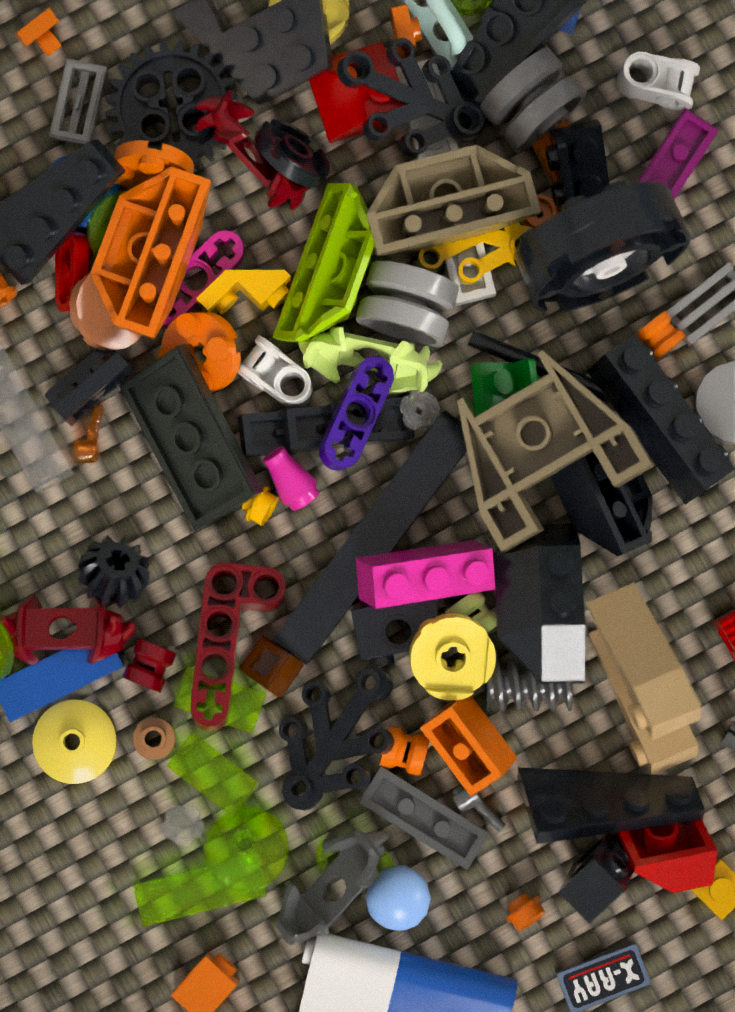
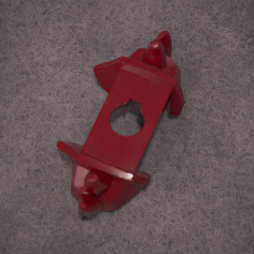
M232 91L226 92L223 96H211L198 102L196 109L208 110V112L199 118L195 129L201 131L209 126L215 127L213 136L215 140L225 143L268 189L266 195L270 199L267 202V206L274 208L283 204L288 199H291L290 210H295L300 206L309 187L293 182L270 165L258 150L256 143L248 136L249 132L239 123V119L253 116L254 110L231 99ZM244 146L252 152L256 159V162L250 158Z
M30 594L23 603L18 605L17 612L0 618V642L5 653L31 665H35L39 661V658L31 652L33 650L69 649L91 650L87 657V663L94 664L125 649L127 640L132 637L136 625L133 621L126 622L121 614L110 611L105 606L103 607L101 598L98 596L92 598L89 608L42 609L35 594ZM66 618L73 625H77V632H72L65 639H55L50 635L49 628L56 619Z

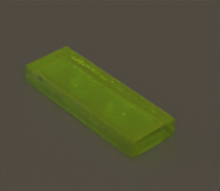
M257 853L133 885L143 927L267 896Z

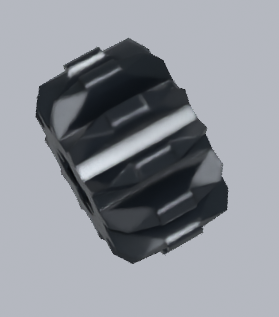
M109 535L101 543L92 541L87 551L80 557L78 564L80 572L78 577L79 586L87 587L88 599L96 596L100 597L103 607L109 601H114L119 608L126 604L127 600L135 603L143 589L147 587L150 579V572L148 571L149 558L140 556V545L129 547L125 536L119 542H114Z

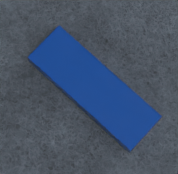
M61 650L38 661L35 665H30L0 680V703L9 722H14L124 668L125 665L119 653L112 654L94 664L87 663V657L91 650Z

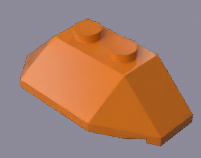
M171 166L162 171L161 174L142 182L118 197L90 273L115 326L155 339L174 306L198 240L211 187L210 179Z

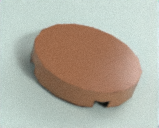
M91 272L87 273L74 286L69 302L70 317L75 329H79L80 333L85 337L82 339L89 346L102 351L121 350L136 343L141 334L113 324L90 275Z

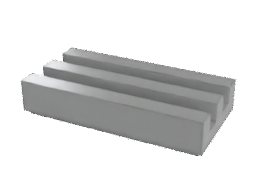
M66 59L49 133L51 141L59 142L61 140L67 144H80L84 146L93 140L108 74L106 66ZM75 70L82 72L69 129L66 132L62 131L74 73ZM93 73L96 74L83 134L81 135L77 133L90 76Z
M730 262L667 311L671 316L670 323L674 328L681 329L687 337L683 340L689 347L735 311L734 300L692 334L687 330L689 325L735 290V272ZM724 277L728 279L729 284L682 321L678 319L677 314Z

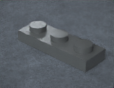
M380 766L359 800V803L466 870H468L490 834Z

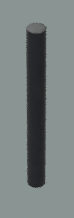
M473 330L468 346L510 363L523 359H535L537 374L542 376L548 375L539 356ZM563 367L598 399L610 403L591 377Z

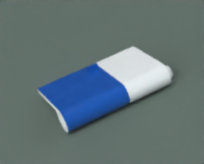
M319 934L316 939H308L306 942L302 963L310 966L299 1012H512L517 990V979L332 934H327L326 936Z

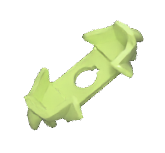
M338 326L331 327L327 333L323 331L311 339L309 338L301 343L298 342L299 348L304 355L302 358L304 368L312 367L334 383L340 381L337 366L343 364L356 367L357 364L365 360L354 350H360L361 348L375 349L382 358L390 363L394 371V380L388 395L410 390H418L419 393H423L428 386V382L437 376L442 367L441 361L428 364L430 350L427 345H424L418 353L415 351V343L402 340L400 344L354 335L345 333L343 327ZM376 368L371 369V371H378Z

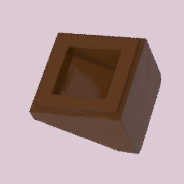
M262 635L239 670L281 698L304 665L301 661Z

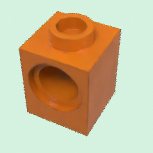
M207 952L176 987L171 996L188 1012H214L238 985L239 979L234 975L238 969L221 953L214 957L211 953Z

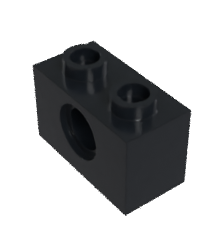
M435 599L378 609L367 607L352 610L351 615L361 662L369 660L370 666L377 667L395 663L394 655L409 652L411 641L418 632L422 622L438 616ZM396 620L405 622L410 629L409 639L403 644L390 642L386 636V627L389 623Z

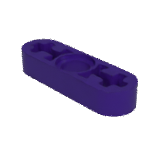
M371 356L357 364L319 446L320 459L327 468L340 471L354 465L359 460L394 380L393 368L386 359L379 356ZM376 368L378 370L376 377L381 382L372 385L367 395L356 393L355 389L361 392L369 382V376L364 372ZM351 402L360 403L366 410L367 417L361 425L352 423L347 417L346 409ZM346 432L358 434V438L355 435L347 438L344 451L349 453V455L337 460L335 458L336 450L331 445L341 442Z

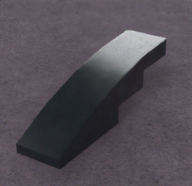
M410 397L385 399L365 445L415 438ZM339 402L330 403L326 406L286 408L279 412L241 414L238 416V425L243 454L246 458L266 456L281 446H284L289 454L319 451L320 443ZM351 402L347 406L346 414L348 419L354 424H363L367 417L365 408L357 402ZM346 432L343 440L335 445H331V447L334 449L344 448L347 438L352 435L358 438V434Z

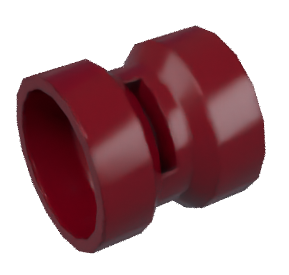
M138 638L133 649L135 652L134 660L126 666L122 677L161 693L166 681L163 675L166 668L173 665L177 653ZM143 663H145L149 666L154 667L155 670L152 671L150 669L142 667Z

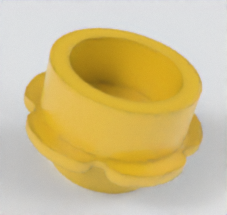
M265 486L262 489V493L242 505V510L247 512L245 515L246 521H254L262 526L272 515L279 497L270 493L271 488L269 486Z

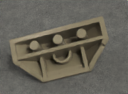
M472 145L395 165L368 210L366 217L377 256L416 252L494 232L541 213L530 171L520 166L517 167L478 145Z

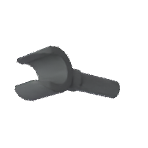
M463 786L453 790V799L462 813L475 807L477 812L498 832L505 827L506 824L487 807L480 791L470 797Z

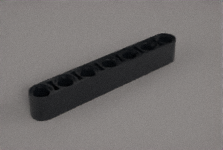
M446 410L441 413L274 637V642L305 665H308L359 597L355 558L392 552L467 452L460 420Z

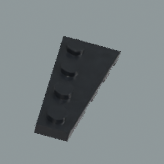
M495 0L492 6H488L480 20L482 24L472 41L467 42L450 72L463 101L472 102L480 108L481 103L490 91L510 71L539 51L588 0Z
M99 140L89 141L0 202V261L21 285L30 283L126 171Z
M518 767L517 779L536 844L703 820L705 808L694 779L690 776Z

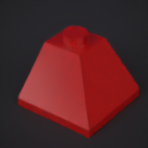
M382 41L356 49L370 56L374 64V71L400 82L395 66L387 59L386 49ZM349 52L332 57L333 68L309 80L329 144L364 133L363 123L372 114L377 112L385 114L405 105L363 85L359 88L345 86L338 78L337 65ZM347 66L350 75L357 78L356 70L353 67ZM373 120L372 125L374 129L382 127L378 121Z
M703 820L617 832L634 872L671 893L713 885L717 848Z

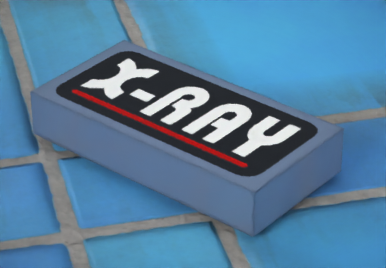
M634 942L555 972L570 1012H580L651 984Z

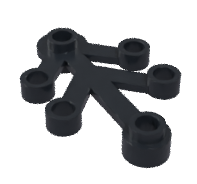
M398 38L391 43L386 50L387 59L394 66L401 68L408 86L374 71L373 61L365 52L351 51L339 61L337 75L345 86L359 88L363 85L405 104L385 114L381 112L374 113L364 121L363 131L370 140L379 141L387 136L392 129L424 115H429L442 121L424 131L419 129L410 130L401 137V151L408 157H417L428 146L448 137H452L454 140L462 143L470 142L477 138L483 129L484 116L481 109L472 102L463 101L450 73V62L442 55H435L426 61L423 65L422 74L414 57L415 49L413 44L406 38ZM396 46L404 50L405 58L398 56ZM433 63L440 67L441 75L433 71ZM347 66L353 67L356 70L357 78L350 75ZM425 78L431 83L438 84L445 103L433 98ZM458 117L464 119L466 123L465 129L460 125ZM373 120L381 124L382 133L375 131L372 125ZM410 137L417 140L419 144L418 150L410 145Z
M377 666L363 668L356 678L357 691L332 728L328 707L331 697L329 688L325 684L316 681L309 682L304 686L302 699L305 704L311 707L317 752L308 764L304 743L308 728L302 719L289 716L281 721L279 734L288 743L291 772L283 782L282 793L290 807L297 810H309L320 802L324 793L348 788L363 790L369 785L371 780L370 771L367 767L356 763L347 765L342 773L325 776L323 774L332 761L369 753L385 755L392 750L394 737L391 732L382 728H373L366 736L346 740L370 702L382 701L392 692L393 679L389 672ZM374 675L376 684L372 689L368 690L366 681L368 677ZM320 688L321 697L318 701L313 702L311 694L314 689ZM296 723L298 726L297 734L290 737L288 733L291 724ZM379 734H383L385 743L381 748L377 749L374 744L375 738ZM359 769L361 780L354 785L351 781V775L355 770ZM301 781H304L306 791L303 795L299 796L297 794V786Z

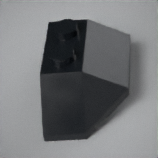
M594 451L550 476L574 530L617 557L652 542L650 527L652 522L653 496L642 474L619 487H614Z
M541 524L544 529L543 531L508 551H501L494 557L497 639L521 664L533 673V676L541 684H581L585 682V610L580 540L578 532L574 530L572 524Z

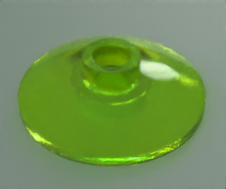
M240 808L228 812L214 823L205 841L204 855L211 874L219 883L237 891H253L269 885L281 874L288 860L289 842L284 827L273 815L257 808ZM250 839L252 845L248 850L241 851L237 849L240 840Z

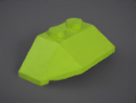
M327 183L272 338L279 341L301 343L348 319L351 310L355 306L357 293L371 261L374 242L366 217L368 208L357 186L352 183Z

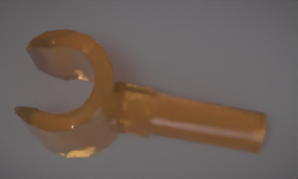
M94 407L89 430L87 431V439L74 440L73 454L78 464L94 463L99 458L98 432L104 412L103 407Z

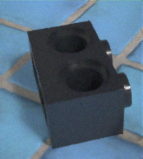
M611 833L603 835L573 863L558 892L589 924L626 891L634 873L620 839H615Z

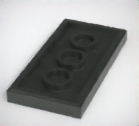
M186 344L176 346L119 384L127 403L194 531L205 528L263 492Z

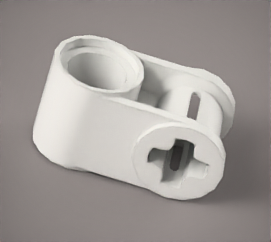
M636 52L626 59L617 76V86L619 91L630 99L651 102L674 110H684L685 108L689 110L693 106V99L690 97L694 77L699 75L700 66L686 59L668 58L647 52ZM633 68L642 70L646 74L647 82L639 83L634 81L629 74V70Z
M258 335L254 340L256 346L244 362L240 364L237 373L285 407H305L313 396V386L309 374L289 359L274 344ZM298 378L305 383V387L299 395L288 396L282 392L285 382L289 379Z

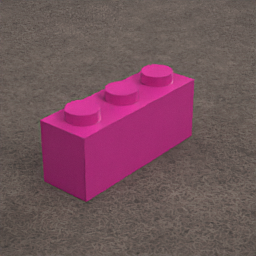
M475 540L355 558L359 599L375 609L495 590L493 548Z

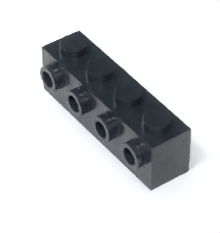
M636 334L608 351L587 370L590 377L599 386L621 419L634 429L649 457L685 505L735 470V467L729 461L726 450L715 442L704 427L701 416L689 407L679 393V388L675 381L666 376L655 361L652 350L642 343Z

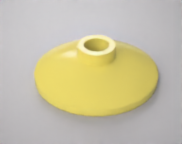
M84 700L62 701L50 707L38 720L33 733V752L39 766L53 779L68 784L88 782L101 775L112 762L117 747L116 730L110 717L99 706ZM71 733L76 734L80 738V745L75 750H70L65 744L66 737Z

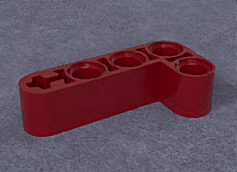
M218 563L207 572L190 702L192 719L201 730L207 732L217 731L228 722L241 611L270 612L279 608L285 598V580L276 569L234 563ZM224 576L232 578L236 582V587L231 593L222 595L213 589V584L218 578ZM262 581H271L277 586L278 592L270 599H263L256 595L255 587ZM218 617L226 618L232 624L231 630L223 636L213 635L208 630L209 623L213 619ZM216 658L224 661L227 669L223 676L210 678L204 674L203 668L207 661ZM201 686L216 690V708L222 711L221 713H214L212 720H206L204 712L199 711V708L207 706L209 696L207 689L200 690ZM224 688H225V692H224V693L221 692V691H219L220 689H224Z

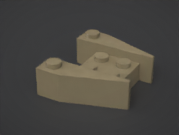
M543 350L538 352L537 355L546 368L548 375L478 415L470 400L463 397L457 400L479 513L501 551H508L544 530L522 492L594 451L614 487L625 484L655 466L634 429Z

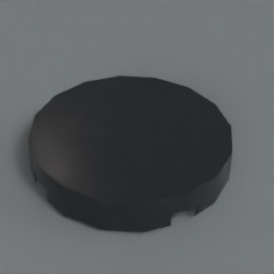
M272 119L270 123L267 120L263 122L256 131L255 143L260 153L279 173L293 182L305 187L316 188L330 174V165L325 153L320 148L315 152L309 146L312 141L309 136L294 125L283 120Z

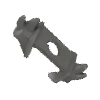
M354 829L340 837L328 833L322 843V849L324 852L340 851L337 858L302 895H300L297 887L290 880L284 883L286 892L275 924L286 943L294 945L295 942L301 943L319 934L326 936L329 933L328 928L364 888L370 887L380 874L376 867L379 857L385 854L386 851L385 847L381 844L388 840L389 836L387 833L381 831L363 833L358 829ZM339 876L345 882V894L338 901L328 902L325 899L328 883L334 877Z

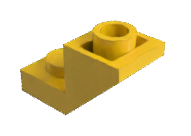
M225 270L196 300L203 311L214 313L218 311L222 315L238 300L236 293L241 290L264 312L269 306L275 309L286 300L289 292L288 287L292 284L291 275L285 270Z

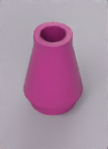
M284 446L276 448L264 457L263 461L268 467L283 505H289L291 510L295 511L308 505L319 495V490L316 487L317 480L287 452Z

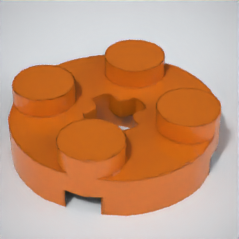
M134 140L119 145L114 153V158L126 170L116 184L128 190L161 174L162 171L171 166L194 174L193 160L178 148L162 143L161 150L147 148L149 141Z
M206 311L183 313L174 319L164 333L161 350L157 355L158 359L176 346L186 344L211 393L226 388L234 380L241 362L240 352L236 353V345L233 340L237 338L233 327L222 316ZM201 344L205 346L203 354L207 357L206 361H197L194 354L195 346H200Z

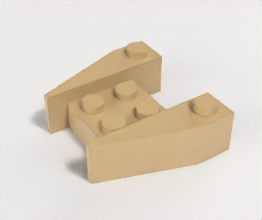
M635 583L587 602L586 605L598 628L590 632L589 637L634 739L629 745L638 766L646 764L650 774L655 775L697 757L698 743L689 724L701 719L702 706L680 662Z

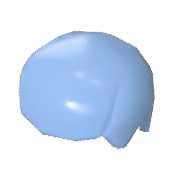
M405 865L382 869L375 882L368 887L365 896L370 916L383 927L395 931L408 930L417 926L427 915L431 901L425 878L422 874Z

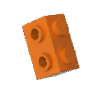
M472 695L465 699L452 700L436 711L420 727L470 797L502 777L517 760V756Z

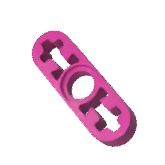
M231 231L216 232L192 254L185 275L192 269H201L208 275V282L204 288L195 291L185 286L183 278L180 290L191 300L187 304L184 303L182 297L177 300L173 306L176 312L175 315L172 317L168 315L162 328H167L179 315L192 312L198 306L196 298L225 270H235L242 263L244 247L238 235ZM232 242L235 244L232 248L234 257L229 259L224 256L215 263L216 268L220 272L214 275L212 268L201 259L207 256L209 261L212 262L219 254L216 246L219 243L227 246Z

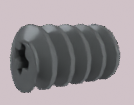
M496 658L494 672L485 684V708L488 711L492 699H496L500 711H505L509 699H513L517 711H522L526 699H530L534 711H539L542 700L547 699L551 711H556L559 700L564 699L568 711H571L573 686L572 684H541L523 664L520 670H518L514 658H508L504 669L501 670Z

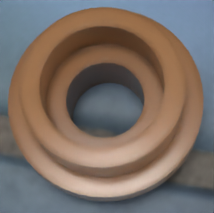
M161 718L143 720L136 727L133 734V744L136 751L142 757L149 760H158L166 757L175 745V732L172 726ZM155 730L161 735L162 740L157 747L149 746L146 741V736L150 731Z

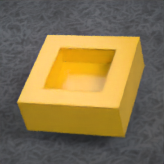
M718 859L715 865L713 885L691 889V891L720 920H723L735 908V873L722 860Z

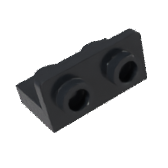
M598 119L549 130L551 146L545 147V153L550 171H555L557 184L551 185L552 197L556 208L561 209L566 201L576 196L584 195L586 198L602 193V190L610 185L602 126Z
M96 349L45 393V397L72 427L134 372L124 358L115 350L102 351Z

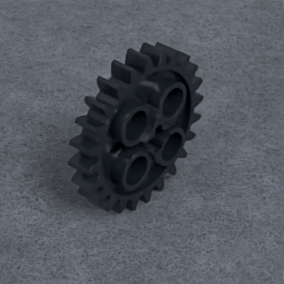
M161 40L160 52L156 53L146 44V57L141 59L132 52L130 57L133 66L131 68L121 64L118 66L123 79H110L109 81L111 87L117 92V94L105 96L107 104L116 107L105 112L108 121L117 122L109 128L113 137L123 136L118 142V146L129 141L145 140L149 141L147 148L161 150L162 143L176 147L193 160L196 170H200L199 158L204 155L213 162L215 158L212 148L215 146L226 150L227 145L215 140L213 137L215 127L209 126L201 131L191 132L185 128V125L189 119L201 117L208 112V110H197L196 104L211 96H223L235 87L233 78L222 79L227 72L224 63L212 67L215 60L212 52H209L201 59L198 44H195L189 53L184 51L182 40H178L174 50H169L165 40ZM166 73H171L173 78V91L178 105L176 113L181 137L179 142L173 141L172 123L167 110L169 108V101L164 78ZM190 77L196 78L201 82L200 86L192 92H185L179 88L181 82ZM155 83L160 87L155 96L147 98L139 94L141 87L145 84ZM232 93L231 99L239 102L238 94ZM152 123H161L165 126V130L159 137L150 138L144 134L146 127Z

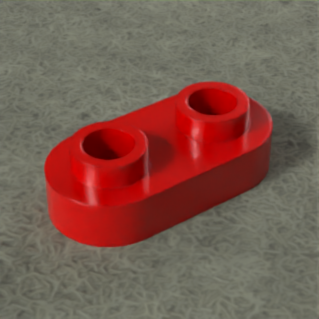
M74 231L55 253V300L57 308L61 312L70 313L69 302L72 290L77 282L89 273L92 245L83 232Z

